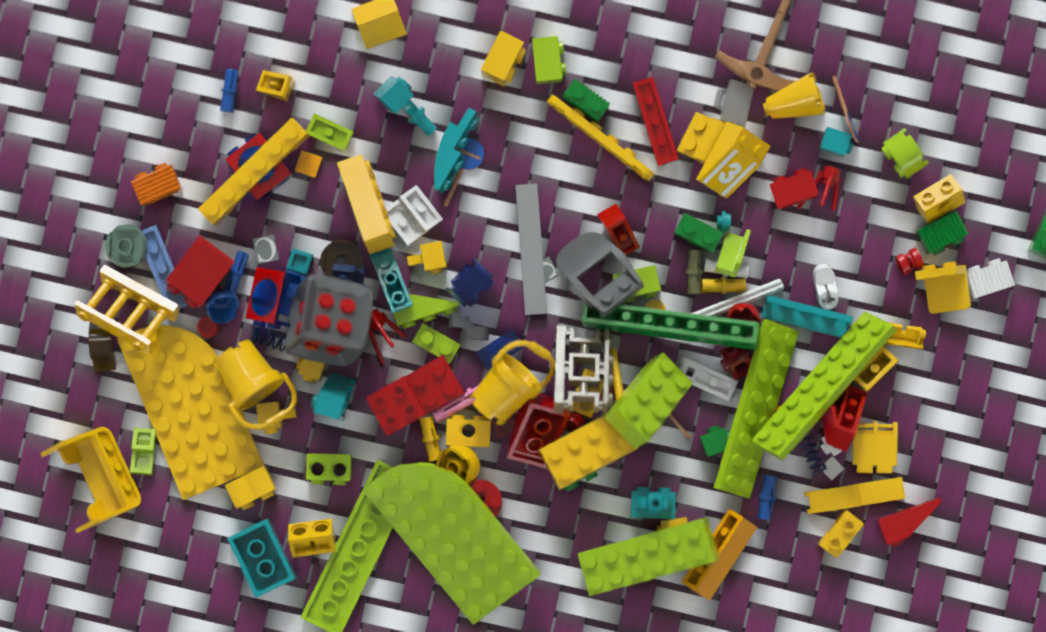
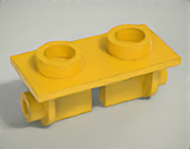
M890 323L895 327L896 332L885 344L923 349V338H925L926 330H923L922 327L906 326L904 331L901 324Z

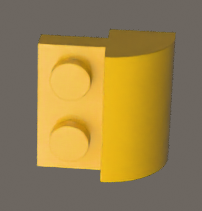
M696 112L677 151L704 165L725 123Z
M882 346L855 377L853 382L862 390L868 392L899 360Z

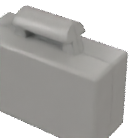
M730 79L727 90H717L714 107L721 110L720 121L745 127L754 88L747 87L744 82ZM722 93L725 94L723 107L719 106Z

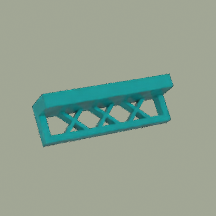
M767 295L765 298L761 318L839 338L847 332L853 320V316Z

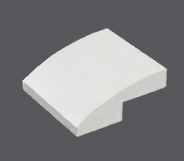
M417 185L386 207L394 232L406 248L443 220Z

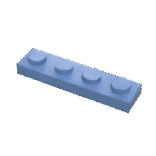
M157 225L142 230L147 239L148 246L146 259L161 295L176 303L179 310L188 307L184 303L182 296L179 294L173 295L166 289L167 285L164 284L175 267Z

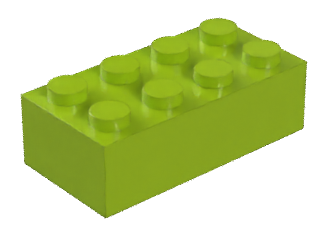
M662 352L649 359L604 418L633 448H636L651 439L693 383Z

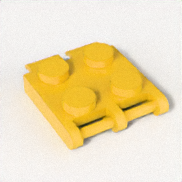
M873 421V424L859 423L852 444V465H857L856 472L873 473V465H876V473H892L893 466H897L898 423L878 424L877 421ZM858 428H872V430H858ZM878 428H892V431L878 430Z

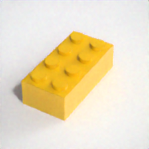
M360 154L337 162L369 254L371 255L395 246L392 239L396 238L369 160L365 161L363 155Z
M604 415L541 448L539 454L557 488L561 490L632 453L639 447L633 448L604 418Z

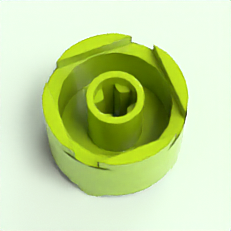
M904 128L883 142L882 151L888 160L893 159L895 161L894 169L900 178L905 176L908 179L927 166L929 162L927 159L922 161V158H924L923 152L910 134L905 136L907 130Z

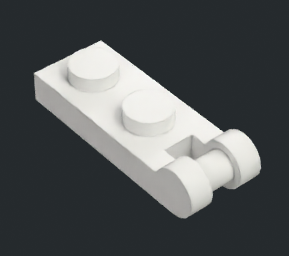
M681 357L679 369L685 375L689 367L695 370L692 377L686 375L693 383V386L726 401H730L738 381Z

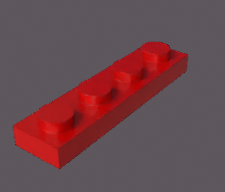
M650 77L633 82L632 86L657 166L678 161L677 151L654 78Z

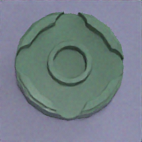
M130 224L119 225L107 236L106 252L116 266L122 268L135 267L142 263L146 257L148 249L147 239L138 227Z

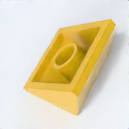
M374 0L351 9L366 49L407 35L394 0Z

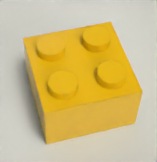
M500 30L481 68V75L504 87L507 82L511 84L516 74L515 66L517 63H522L526 54L524 42Z

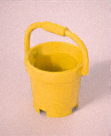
M244 340L238 343L240 347L234 349L231 347L215 360L214 365L232 396V403L228 405V408L242 426L249 429L260 430L266 427L270 428L287 418L288 414L294 410L297 403V391L285 372L280 374L278 370H273L255 348L251 340ZM284 381L286 382L292 393V401L286 410L278 412L261 424H251L240 416L238 411L248 409L275 392Z
M526 340L512 342L505 346L492 360L493 367L471 394L470 399L476 398L473 404L485 417L491 420L495 416L499 419L496 424L503 425L524 403L540 394L551 381L556 369L555 360L548 350L535 342H528ZM517 346H526L550 362V372L540 384L537 378L522 363L506 353Z

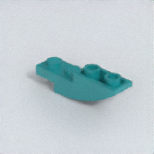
M471 108L467 109L458 126L451 122L449 123L440 142L434 168V186L441 194L445 190H449L453 183L452 177L455 172H459L462 169L464 156L458 151L466 146L468 134L471 130L474 131L479 124V114Z
M391 247L371 254L370 257L392 313L413 306Z

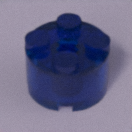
M475 257L471 260L474 262L472 266L466 264L452 279L451 283L453 286L445 288L463 307L468 305L471 308L479 300L477 295L482 290L486 292L494 283L492 280L494 275Z

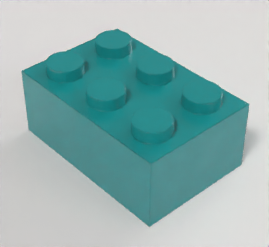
M265 519L227 538L255 598L297 578L270 519Z

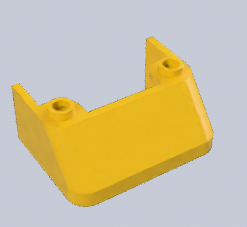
M99 427L61 441L40 453L44 457L59 452L61 459L66 464L78 463L96 502L90 504L87 508V516L90 522L75 529L77 533L137 507L141 502L140 493L115 438L106 427Z

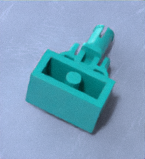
M390 76L373 95L388 110L395 114L402 109L410 117L408 119L410 123H415L427 136H430L437 127L424 114L425 109L422 106L418 109L410 100L414 96L410 92L412 87L404 79Z
M636 487V491H631V518L675 519L676 492H671V488L658 487V492H649V487Z

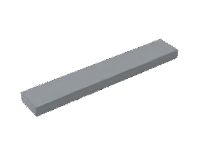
M537 184L516 185L525 316L547 314Z

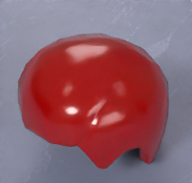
M749 303L735 304L727 313V318L759 322L761 327L760 313L755 306Z

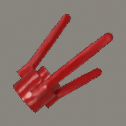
M825 166L823 171L819 170L815 183L818 185L820 180H822L821 184L825 185L820 201L821 207L824 206L830 187H834L831 210L835 211L841 178H839L841 171L832 166ZM806 201L799 203L797 209L800 210Z
M374 309L371 312L368 333L380 364L384 365L385 362L373 330H379L391 348L394 347V344L383 329L384 321L402 338H405L406 335L388 319L384 312L380 313L378 309Z

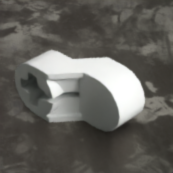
M820 264L813 270L816 299L822 308L830 310L838 303L835 274L829 265Z

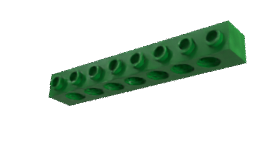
M584 303L581 319L583 326L586 328L601 330L609 328V331L757 350L760 334L759 322L622 304L602 318L599 310L594 306L590 308Z

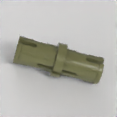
M688 250V270H686V275H688L687 294H701V275H703V270H701L702 250Z

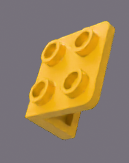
M956 262L943 263L942 268H936V265L922 266V271H915L916 280H925L928 309L931 314L965 310L971 307L966 265H956Z

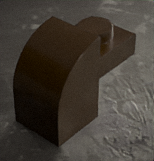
M90 322L88 343L94 372L116 370L115 335Z

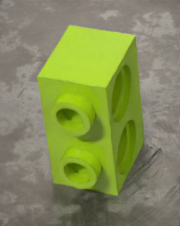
M307 453L306 480H311V484L324 485V480H332L333 485H346V481H351L352 455ZM315 463H321L324 467V472L319 476L315 475L312 471ZM338 463H342L346 467V472L342 476H338L334 472V467Z

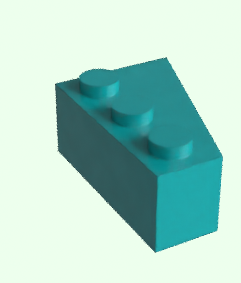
M331 372L322 386L319 395L315 394L311 404V407H314L313 412L343 421L356 379Z

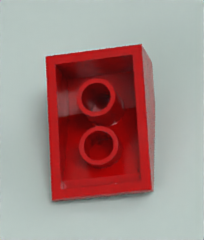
M538 394L534 399H529L518 409L506 458L547 469L539 454V450L561 438L571 412L563 409V413H554L553 397Z

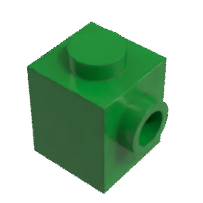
M719 425L706 429L707 434L699 437L706 456L710 457L725 451L730 430L726 431L725 427L719 428Z

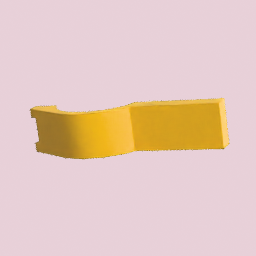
M902 477L804 492V497L808 496L810 509H807V514L906 499Z

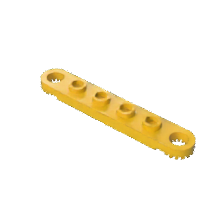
M551 95L546 101L551 107H554V110L556 109L563 117L630 169L633 168L640 176L642 174L643 179L650 181L655 175L648 167L635 158L637 155L631 149L626 147L624 150L618 145L619 140L611 134L606 136L601 132L602 127L594 121L590 123L584 119L585 114L578 108H570L554 95Z

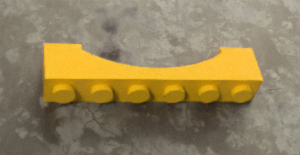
M291 118L214 192L198 210L212 225L218 226L243 197L278 163L296 150L310 134L294 118Z

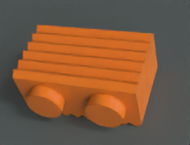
M162 163L154 167V172L147 174L145 171L134 176L135 180L131 181V184L141 206L145 207L183 190L173 165L167 166V163Z

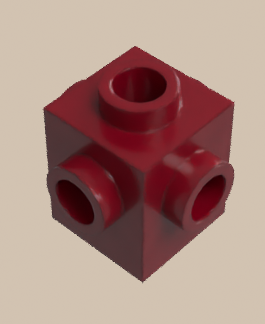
M727 346L719 351L722 360L719 361L725 372L729 371L735 381L747 375L751 363L750 359L752 358L749 349Z

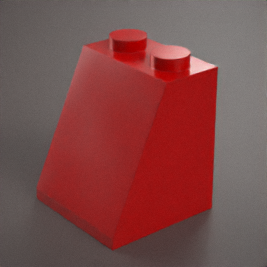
M199 235L165 280L164 284L167 285L166 289L175 296L177 294L182 296L184 303L189 307L200 309L235 261Z

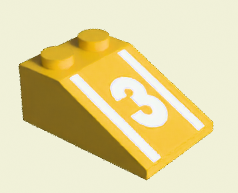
M726 122L696 180L727 199L761 165L771 146L744 127Z

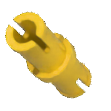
M721 277V279H702L701 292H721V294H726L727 292L744 293L746 292V279H726V277Z
M433 416L421 418L419 420L424 437L422 442H425L428 462L435 461L440 453L438 444L439 435L436 434Z

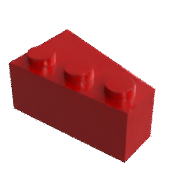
M848 385L821 416L825 443L827 445L847 452L856 435L868 392Z

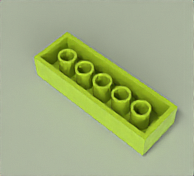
M708 517L578 553L589 596L720 560Z

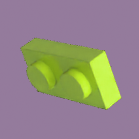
M315 113L306 129L311 137L344 152L354 133L352 130Z
M424 323L412 341L437 357L444 355L449 364L461 344Z

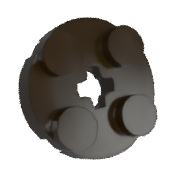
M335 240L325 247L321 253L320 265L325 275L332 277L333 263L339 264L336 263V259H340L341 255H344L345 259L348 260V264L345 265H352L357 269L364 267V256L360 248L349 240Z

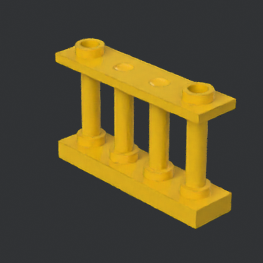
M104 265L100 270L102 285L87 305L76 301L75 309L77 316L81 320L89 321L126 341L137 351H144L150 355L152 353V345L149 339L164 319L176 321L179 317L178 305ZM109 289L119 291L121 294L105 315L94 310ZM128 299L137 301L139 305L123 325L112 320ZM150 308L157 312V315L142 335L131 330L146 309Z

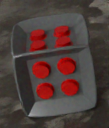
M322 275L307 276L297 287L292 301L286 333V352L299 358L336 366L351 365L362 354L366 343L373 304L372 289L358 283Z

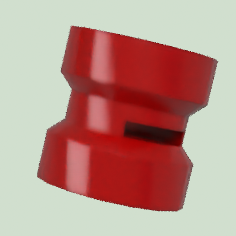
M916 247L910 249L907 254L901 253L895 256L897 265L904 276L911 273V270L920 269L924 266L923 259Z

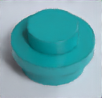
M722 211L721 215H717L716 228H720V231L723 233L724 231H730L731 214H726L725 211Z

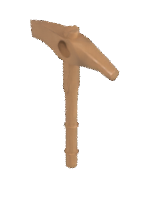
M782 0L755 62L735 59L721 50H718L715 58L741 79L747 81L746 85L749 88L756 89V86L779 91L795 82L773 74L765 66L791 0Z

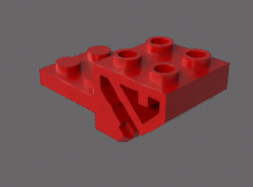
M444 355L369 395L366 397V400L385 434L389 436L465 392Z

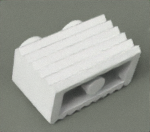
M1000 258L987 262L988 267L980 269V266L977 265L967 269L971 300L1015 285L1007 260L1001 262Z

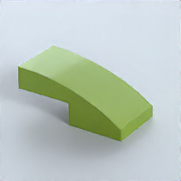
M134 427L131 448V474L153 475L156 429Z

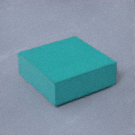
M292 248L286 269L307 276L314 255Z

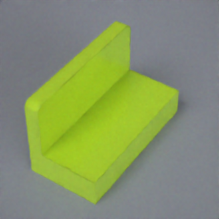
M746 229L744 237L726 232L716 264V272L736 278L751 230Z

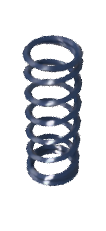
M258 326L255 327L251 337V342L255 343L258 338V344L260 345L265 340L266 347H268L272 342L273 350L276 349L280 343L279 350L280 352L284 351V349L286 348L285 345L281 350L283 335H281L278 343L274 347L276 332L273 334L271 340L267 345L269 330L266 331L263 339L260 342L262 328Z
M812 436L802 438L801 441L809 440L800 445L799 448L813 446L806 450L803 455L816 453L806 460V462L819 460L809 467V469L822 467L811 474L815 475L826 470L827 467L825 464L817 465L823 460L822 457L814 458L820 453L819 450L811 451L817 444L806 445L813 440L814 437Z

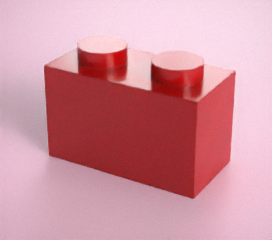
M806 168L793 172L794 176L786 178L783 175L773 179L774 183L769 185L778 210L820 197L811 170L807 171Z

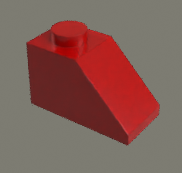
M617 204L597 214L610 240L625 256L640 247L626 217Z

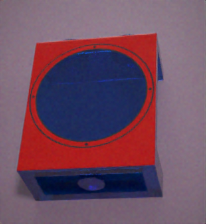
M255 133L251 134L244 140L246 143L240 148L236 146L227 153L228 157L225 160L235 172L267 142L261 133L257 135ZM281 161L250 192L260 202L292 178L293 175Z
M256 267L245 318L254 320L253 325L266 327L267 323L268 328L280 330L281 326L290 327L291 323L278 320L286 283L299 284L301 276Z

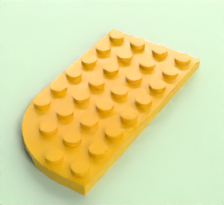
M160 325L149 339L152 345V353L150 355L144 351H137L131 344L117 338L151 424L156 429V436L183 500L264 466L250 429L242 426L228 408V405L232 403V396L214 365L218 355L208 343L188 330ZM146 328L134 332L142 335ZM238 411L240 416L245 420L243 412Z

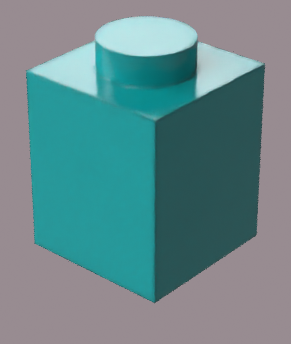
M827 127L818 150L844 158L846 153L850 154L853 148L852 135Z

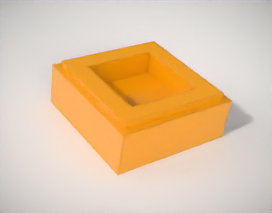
M302 150L295 172L316 178L323 158Z

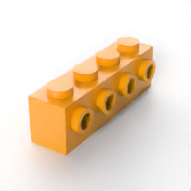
M729 509L713 533L720 560L689 569L682 583L710 601L756 531L757 526Z

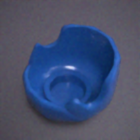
M218 290L208 297L206 310L212 322L218 324L228 323L237 317L239 300L234 292Z

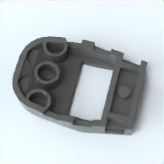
M589 232L578 236L563 247L557 255L558 272L568 284L569 290L574 295L580 297L588 307L594 306L599 310L602 318L606 317L644 287L625 254L599 233ZM612 253L626 268V271L592 296L578 278Z

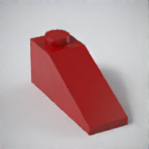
M934 498L876 519L884 544H891V547L903 544V539L908 538L942 502L941 498Z

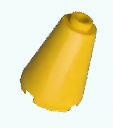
M814 73L805 75L767 97V103H763L766 116L770 115L772 119L826 114L820 88L815 84L817 80Z

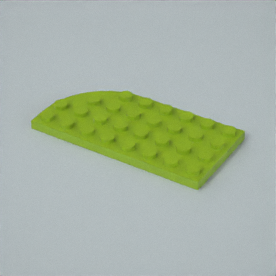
M430 463L401 464L385 471L362 489L473 625L541 574L473 489L452 471L448 472Z

